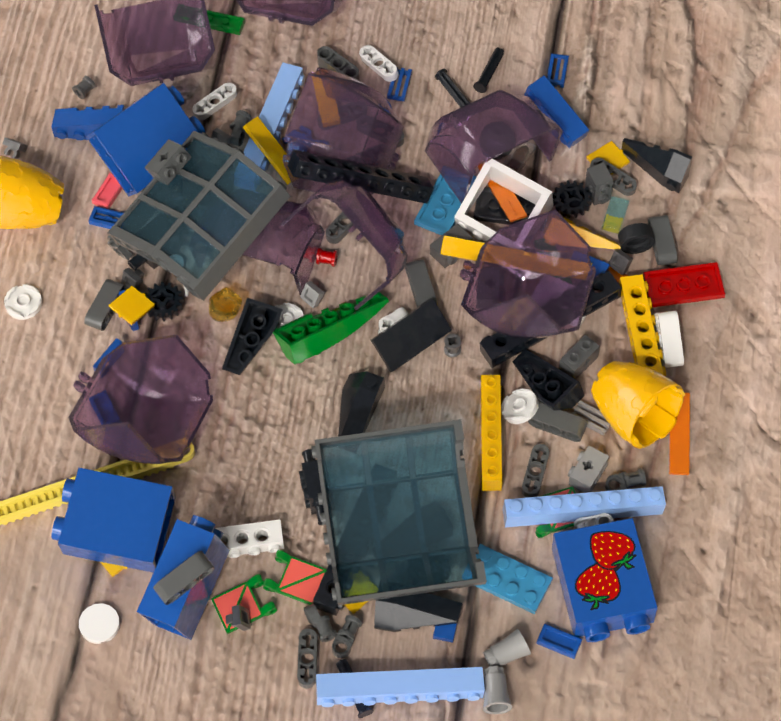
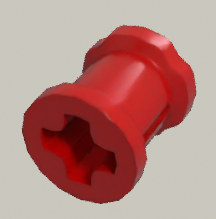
M318 248L316 264H331L332 267H335L338 251L334 250L332 252Z

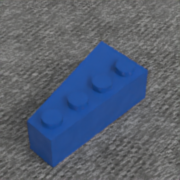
M545 75L527 87L521 102L564 145L570 149L587 136L589 132L588 127Z
M118 105L117 108L102 106V109H94L93 107H86L84 110H79L78 108L55 109L51 126L54 137L88 140L86 138L87 135L125 109L124 105Z

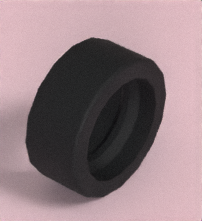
M645 223L628 225L618 234L621 250L628 254L645 252L655 244L653 229Z

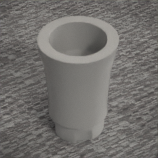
M518 629L483 652L489 666L499 667L521 657L531 655L529 647Z
M489 666L487 669H484L485 691L483 711L488 714H503L510 711L512 704L509 698L504 668Z

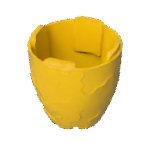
M0 155V229H31L56 224L62 206V196L60 194L64 193V183L31 163Z
M613 361L598 372L597 376L599 379L593 382L591 389L593 399L604 418L622 439L629 442L635 448L642 449L653 444L659 438L662 439L668 435L677 422L676 418L685 396L679 384L654 369L632 362Z

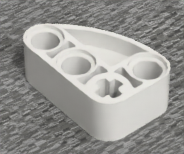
M677 311L655 313L654 330L659 335V343L657 345L658 349L662 350V365L665 368L683 366L684 356Z

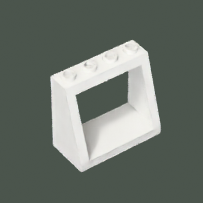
M488 157L454 217L455 224H459L465 231L472 233L474 238L477 240L482 239L487 244L525 250L552 210L553 194L549 189ZM490 180L535 204L515 242L467 216V213Z

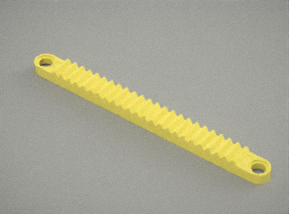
M181 440L95 469L94 471L133 479H143L146 475L151 476L152 473L157 474L161 470L166 471L167 468L172 469L175 465L190 461L195 455V449L192 442ZM183 447L190 448V452L186 455L181 454L179 451ZM66 480L0 501V525H7L8 522H15L16 519L22 520L25 516L30 517L31 514L36 515L40 511L45 512L46 509L51 510L55 506L60 507L61 504H68L62 502V492Z

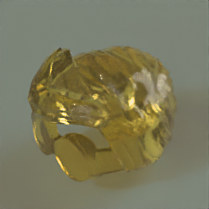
M225 287L209 298V315L218 322L230 321L237 316L243 301L233 290Z

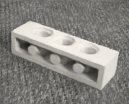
M281 520L215 528L223 532L221 541L227 542L226 547L230 550L227 557L237 558L243 554L258 555L260 552L266 551L275 553L278 550L284 549ZM262 536L267 537L265 541L258 540ZM241 539L248 540L244 544L238 543Z

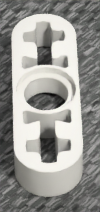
M366 45L360 49L361 60L385 81L392 82L398 78L399 73L396 65L373 46ZM377 61H383L382 65L375 66Z
M225 83L193 106V115L198 120H205L237 97L236 86L233 83ZM212 99L220 100L217 104L210 103Z

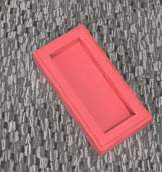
M109 173L93 197L92 204L110 209L123 189L112 173Z

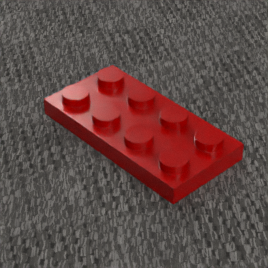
M717 262L643 272V279L648 283L647 297L651 298L652 308L725 298V291Z

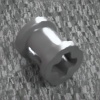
M85 75L77 86L74 85L72 87V90L80 99H84L86 94L91 89H94L96 85L90 77Z
M448 334L444 339V352L448 357L454 358L461 353V340L457 334Z

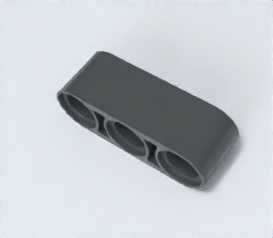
M322 46L317 50L318 66L322 70L327 69L329 75L347 88H356L359 85V69L328 46Z
M668 216L648 217V225L652 227L655 237L653 250L657 265L677 263V251Z
M424 259L405 263L406 274L416 306L419 307L430 298H433L437 304Z
M106 279L85 316L84 324L104 331L115 313L109 307V304L119 297L118 293L120 291H126V285Z
M539 403L536 414L528 420V423L535 428L574 442L581 441L588 422L579 416L562 410H552L542 403Z
M199 551L158 581L153 589L163 603L169 605L212 573L215 568L203 551Z

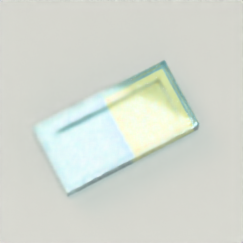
M611 196L601 230L619 234L629 205L628 200Z

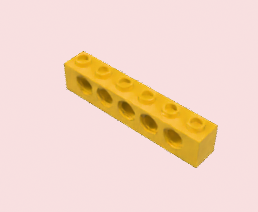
M643 274L620 277L619 285L622 288L621 300L634 363L654 369L666 376V368L661 365V360L663 359L662 350L658 349L657 345L659 343V335L657 331H654L655 316L654 314L651 315L650 312L652 302L651 298H647L646 293L648 292V283L644 281ZM632 295H637L640 298H634ZM635 312H642L643 315H638ZM639 329H645L646 332H641ZM642 346H649L650 349H644ZM646 363H652L654 366H647Z
M481 375L482 491H502L500 375Z

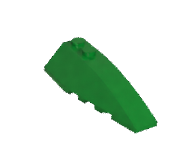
M380 292L357 298L355 303H341L339 308L330 311L326 308L321 310V314L312 316L311 313L275 329L273 335L286 358L296 365L314 355L320 354L358 330L389 302L388 298Z

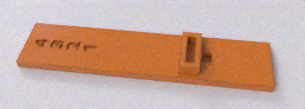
M484 163L477 165L479 171L482 169ZM492 180L488 182V186L510 223L527 217V213L514 192Z
M685 393L681 409L676 418L677 422L670 431L669 474L689 475L690 393Z

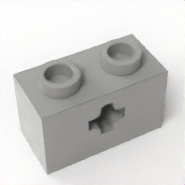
M588 445L585 451L582 450L577 458L579 462L576 467L572 466L568 472L569 485L584 493L592 492L609 463L608 455Z

